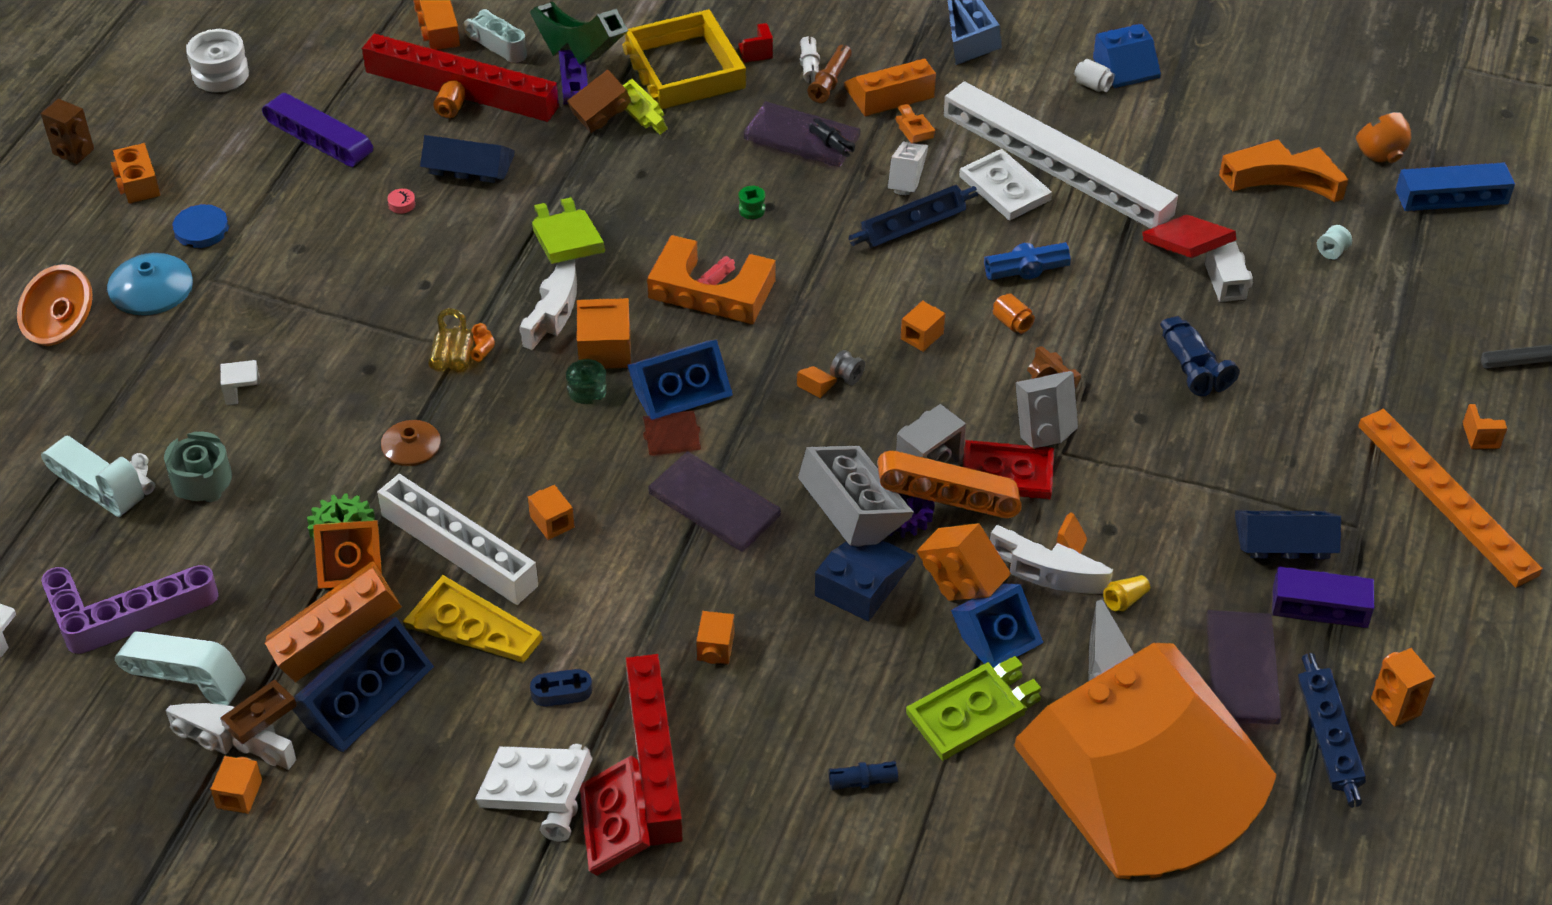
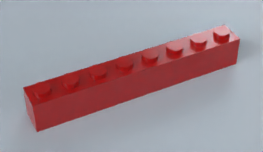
M375 33L362 47L366 73L439 92L445 83L457 81L465 88V100L546 122L550 120L559 108L557 82Z

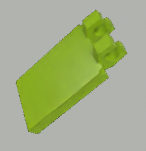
M571 197L560 199L564 211L551 216L545 203L534 205L538 217L532 221L533 231L551 264L605 252L604 241L586 211L576 210Z
M1014 656L998 664L995 668L989 662L983 664L907 706L906 714L940 759L944 761L1024 716L1025 711L1029 707L1041 701V696L1038 694L1041 692V687L1035 679H1032L1014 690L1010 688L1009 685L1022 678L1020 670L1023 668V665Z

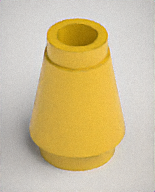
M1143 575L1110 582L1103 591L1104 601L1113 611H1125L1150 591V583Z

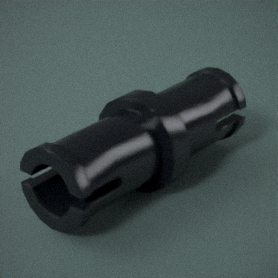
M816 118L812 120L818 127L810 123L808 130L811 134L821 139L823 145L827 148L835 149L843 157L851 156L845 149L847 148L853 153L855 143L842 136L840 130L835 127H829L821 119Z

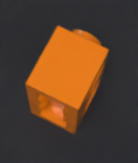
M145 143L113 150L115 161L110 163L119 193L126 194L128 203L161 196Z
M1412 648L1400 653L1393 652L1382 661V667L1375 682L1376 685L1371 699L1391 724L1396 727L1421 716L1435 675Z

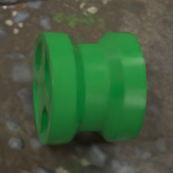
M754 185L743 187L739 191V214L750 220L761 218L765 213V191L759 186Z

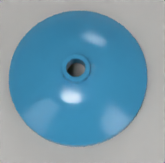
M147 253L130 258L117 267L108 280L107 291L113 305L121 311L133 315H153L168 311L180 304L192 289L193 277L190 268L181 259L164 253Z

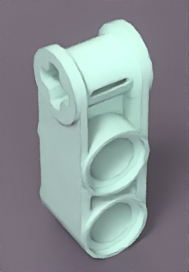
M482 9L478 16L463 22L464 31L470 39L477 41L507 61L517 63L527 57L525 33L495 16L490 11Z

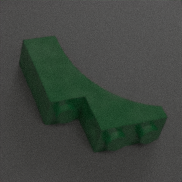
M554 2L534 7L530 11L552 55H558L559 51L572 50L579 65L601 57L628 32L617 9L597 14L589 22H583L570 17L558 8Z

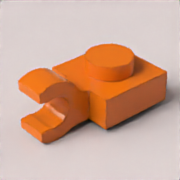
M908 104L898 106L902 115L896 116V122L911 144L934 138L936 130L923 114L916 116Z

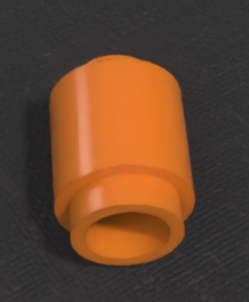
M449 81L441 87L433 103L435 111L440 116L453 118L458 114L466 97L464 86L457 81Z
M1013 294L1002 295L995 301L993 315L1010 330L1022 334L1031 328L1035 320L1032 310Z

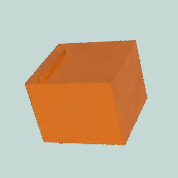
M629 298L577 300L579 369L628 368L627 365L631 364Z

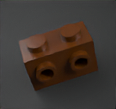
M58 98L40 113L54 155L78 164L94 150L83 108Z

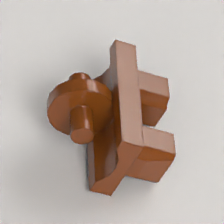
M1043 346L1036 348L1035 358L1027 369L1032 375L1031 379L1072 371L1075 388H1077L1081 379V374L1075 369L1069 370L1063 365L1060 355L1056 352L1050 353Z

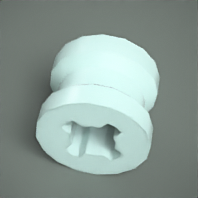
M1341 225L1331 226L1326 231V234H1323L1317 240L1319 252L1328 259H1337L1352 244L1350 232Z

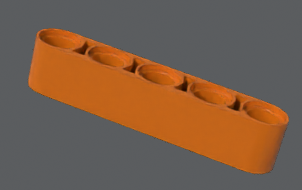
M891 450L882 453L877 460L881 486L888 491L1002 518L1014 517L1021 511L1022 505L1018 487L1012 479Z

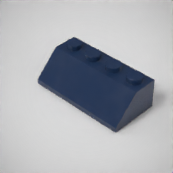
M396 617L386 618L363 634L294 697L297 707L292 710L308 730L338 751L344 752L423 678L434 665Z

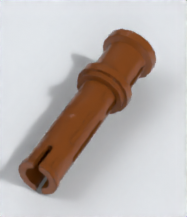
M839 45L826 67L816 74L815 82L808 86L807 93L813 101L823 103L828 100L830 91L837 85L839 73L852 55V51L848 46H845L843 49V45Z

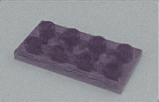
M765 101L744 130V139L759 145L770 146L783 152L797 154L806 159H814L830 166L840 167L846 157H843L835 149L827 148L823 145L821 139L809 132V124L812 123L818 127L812 120L819 118L829 127H835L840 130L841 135L853 143H856L860 137V128Z
M688 451L648 486L650 495L742 552L781 516L780 507Z
M1208 610L1206 623L1211 690L1236 722L1279 725L1281 709L1272 614Z

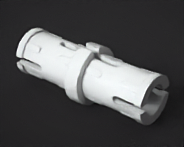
M809 36L802 38L800 41L802 52L800 64L803 66L804 80L809 83L810 75L812 83L815 82V76L819 72L820 56L816 51L815 38L811 37V44H809Z

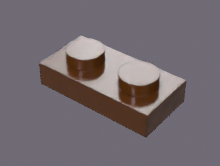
M274 679L220 717L222 726L243 745L297 707L295 698Z

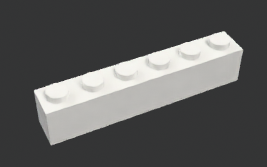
M401 474L395 476L377 491L383 517L514 604L518 605L538 587L536 562Z

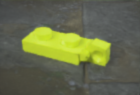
M633 79L625 83L623 86L631 99V103L628 104L625 110L641 126L647 128L651 125L659 135L665 132L668 127L662 118L664 112L660 105Z

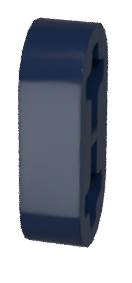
M582 669L543 673L535 676L530 682L533 702L539 706L546 707L585 701L591 696L593 689L590 674ZM574 683H580L581 688L575 689ZM548 687L549 692L542 693V688Z

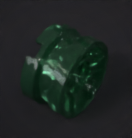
M582 359L573 362L567 368L565 373L567 394L571 400L580 404H593V400H601L606 395V370L601 363L596 360Z

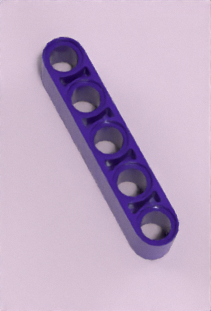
M287 93L279 94L262 107V113L270 124L347 166L354 167L373 152V145L366 135Z

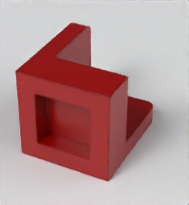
M767 23L757 24V37L744 39L742 43L738 44L743 62L773 58V37Z

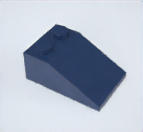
M883 540L878 544L860 547L850 546L846 541L831 551L815 572V596L869 622L915 561V555Z

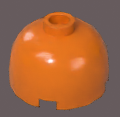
M1390 113L1379 117L1380 123L1372 126L1370 122L1364 126L1356 136L1360 150L1372 161L1396 162L1403 157V153L1411 143V129L1403 114Z

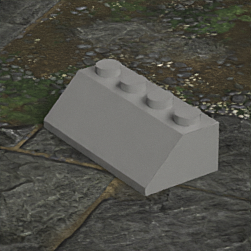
M860 446L806 447L798 478L850 546L860 547L878 544L912 517L913 511L898 493L888 491L881 486L878 468Z

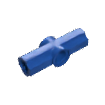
M1066 242L1037 248L1031 243H1022L1016 246L1012 252L984 257L985 273L988 280L1019 274L1023 279H1034L1043 270L1069 266L1071 262L1069 247Z

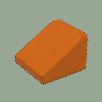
M814 366L802 369L797 373V386L819 398L837 382V378Z
M1070 512L1067 514L1058 532L1056 544L1059 543L1081 554L1087 542V537L1075 514Z

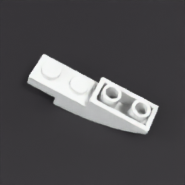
M575 259L559 262L555 271L548 279L542 282L540 286L542 300L537 303L534 311L528 318H524L520 325L523 347L533 350L547 332L557 336L566 324L572 312L577 293Z
M996 525L991 532L990 541L1001 558L1011 563V574L1023 580L1056 590L1087 594H1102L1111 582L1113 569L1078 553L1074 549L1057 543L1051 551L1043 545L1034 543L1018 535L1016 532L1007 530L999 525Z
M192 703L170 705L166 709L171 730L179 737H189L198 741L207 750L212 751L215 749L227 754L234 745L243 753L251 752L261 757L269 765H279L288 770L296 761L292 742L277 735L273 724L242 745L222 726L220 717L234 708L232 706Z

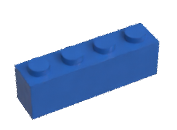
M1505 163L1403 169L1400 171L1396 192L1404 211L1509 204L1515 182Z

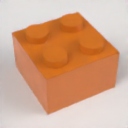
M980 523L938 528L916 551L922 559L924 567L931 573L939 586L940 592L948 601L991 597L1011 574Z

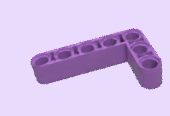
M203 565L188 568L86 607L83 606L72 576L67 569L55 567L46 571L42 577V585L69 651L77 654L91 651L128 637L136 631L141 632L213 604L218 598V590L213 572L209 567Z

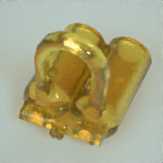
M452 308L444 309L438 314L439 330L434 335L428 364L435 371H444L450 367L453 371L464 372L468 369L474 337L471 329H467L466 318L461 311ZM447 315L457 317L460 323L458 326H454L453 329L445 328L446 323L443 318Z

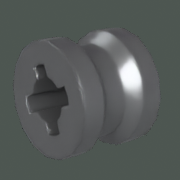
M842 350L833 359L830 374L836 378L842 377L845 383L852 386L861 378L865 369V361L859 357L853 358L850 352Z

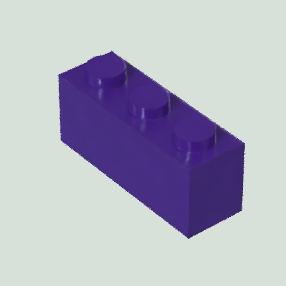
M1278 567L1273 584L1272 616L1368 628L1374 611V579Z

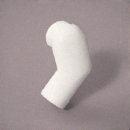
M137 453L132 456L130 463L137 471L143 493L148 495L155 488V483L146 477L149 460L146 455Z

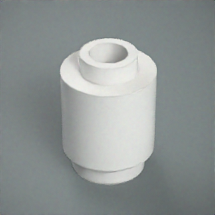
M1089 59L1080 62L1074 73L1077 83L1098 92L1101 90L1107 92L1114 80V73L1110 72V68Z

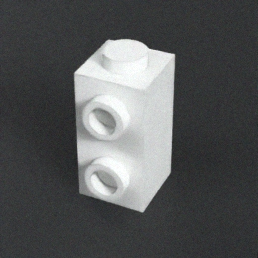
M1236 241L1207 252L1205 266L1219 302L1247 299L1248 289L1253 285V277L1251 271L1246 269L1244 253L1239 251Z

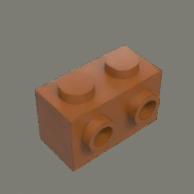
M607 69L567 102L572 113L592 133L596 129L604 127L615 114L623 112L628 104L631 103V99L625 87Z

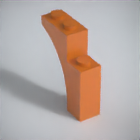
M1278 139L1223 155L1219 176L1232 192L1259 185H1286L1310 190L1333 202L1344 199L1348 185L1346 175L1340 171L1320 147L1291 155L1290 151Z

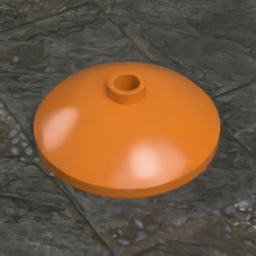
M64 264L51 266L38 273L25 287L18 303L17 322L22 334L30 341L42 346L56 345L72 337L86 321L92 305V287L87 276L79 269Z

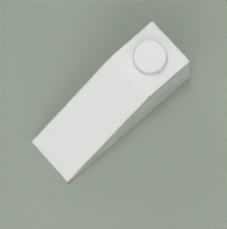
M910 142L901 143L891 158L888 189H894V193L909 195L910 192H915L919 184L929 145L911 144Z

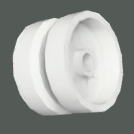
M225 29L207 30L194 36L187 44V57L191 65L192 78L197 87L209 92H225L239 87L249 76L243 40L237 33Z

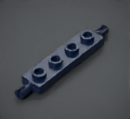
M956 184L861 222L862 231L849 235V240L859 237V239L851 241L850 244L855 246L866 241L870 248L962 212L966 210L965 201L978 197V192L969 194L976 191L977 188L972 186L961 191Z
M1309 653V658L1305 654L1301 659L1306 672L1298 674V682L1332 790H1344L1348 806L1353 808L1355 801L1356 807L1362 804L1358 787L1366 783V775L1331 669H1319L1315 654Z

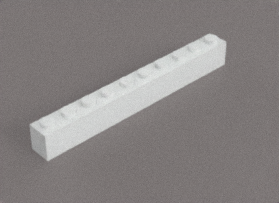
M964 81L945 96L944 117L1137 222L1153 228L1168 222L1175 215L1178 195L969 83Z

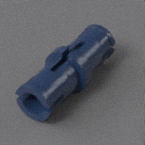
M896 761L868 765L865 762H860L858 766L828 770L831 791L850 787L868 789L870 785L898 782Z

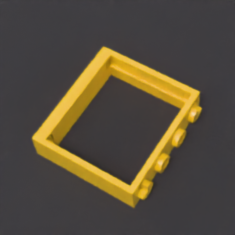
M710 9L629 28L625 34V42L622 44L623 51L626 56H630L632 67L634 70H638L642 85L647 86L648 94L660 105L661 109L746 88V67ZM704 36L724 70L662 85L644 55L643 50Z

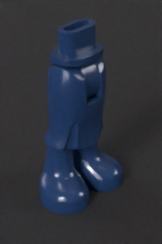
M1179 316L1164 319L1160 323L1161 328L1164 330L1163 337L1170 351L1181 363L1182 371L1187 374V386L1194 395L1207 396L1210 394L1212 387L1216 392H1222L1238 379L1240 374L1238 366L1231 360H1224L1218 364L1215 360L1216 355L1208 349L1202 336L1188 321H1182Z

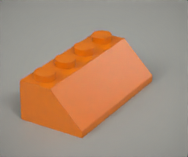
M372 561L268 634L265 645L277 666L294 682H297L402 608V606Z

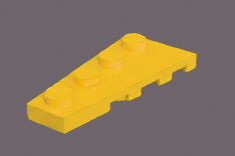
M444 575L440 577L403 621L406 628L523 663L543 640V636L538 630Z

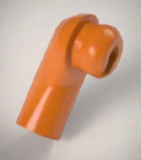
M478 323L471 329L476 346L470 352V355L476 362L482 361L495 345L491 332L487 330L486 325L483 323Z

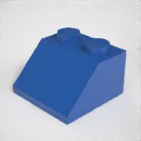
M1143 24L1096 34L1093 59L1096 63L1110 68V72L1114 73L1112 83L1114 88L1160 78L1161 72L1154 41Z
M1001 584L991 597L971 599L951 610L962 639L983 664L989 662L993 668L1043 643L1023 589L1019 584Z

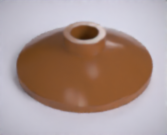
M407 420L393 425L384 433L381 440L383 455L390 462L401 466H415L429 461L437 454L441 445L440 434L433 425L420 420Z

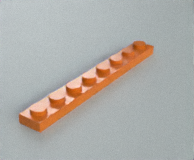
M1384 408L1360 419L1358 427L1515 588L1540 576L1543 568Z

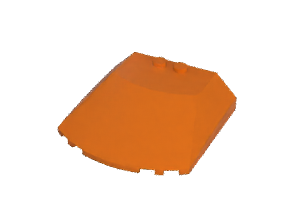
M1152 643L1051 703L1016 737L1014 744L1015 749L1114 876L1119 879H1130L1131 876L1150 875V878L1161 877L1163 873L1178 869L1181 871L1190 869L1220 854L1241 837L1258 814H1260L1272 791L1276 778V773L1243 729L1173 643Z

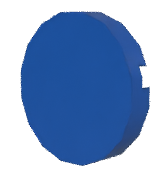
M204 204L191 206L181 211L175 217L172 224L175 238L182 245L187 246V244H191L194 248L208 247L220 242L224 238V233L228 232L229 229L226 213L219 207Z

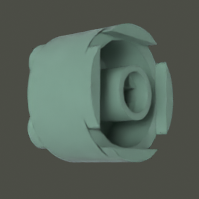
M192 432L187 434L188 438L178 441L177 438L170 443L164 454V461L174 494L179 498L191 501L205 500L207 502H214L218 500L232 479V470L227 451L220 442V438L208 432Z

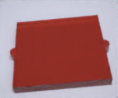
M694 411L671 413L652 420L650 416L643 417L645 426L643 438L647 440L649 455L701 450L698 435L700 427L696 424Z

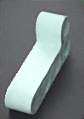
M64 436L41 454L43 462L53 473L117 517H121L144 498L137 471L123 457H119L109 464L69 436Z
M136 631L132 633L115 656L116 664L127 673L197 684L204 696L213 704L228 706L246 681L244 673L231 653L224 646L213 641Z

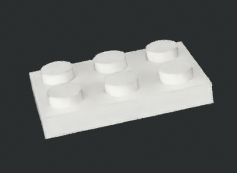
M1003 149L997 150L960 168L959 177L971 187L975 186L977 188L976 192L1009 221L1050 201L1052 198V191Z
M499 747L475 800L480 808L570 812L591 764L592 757L588 750Z

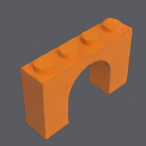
M671 235L647 278L648 298L754 324L776 280V260L749 254L740 273L733 280L719 285L703 284L690 277L698 262L697 241Z

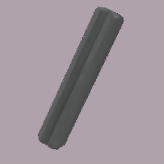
M1552 344L1483 352L1481 363L1483 368L1489 369L1552 362Z

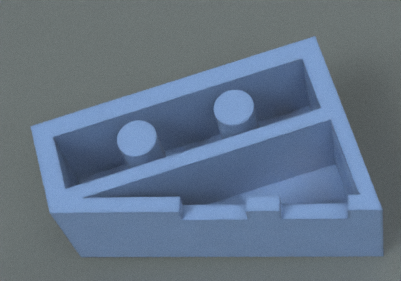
M948 0L956 65L1002 48L1000 25L982 0Z

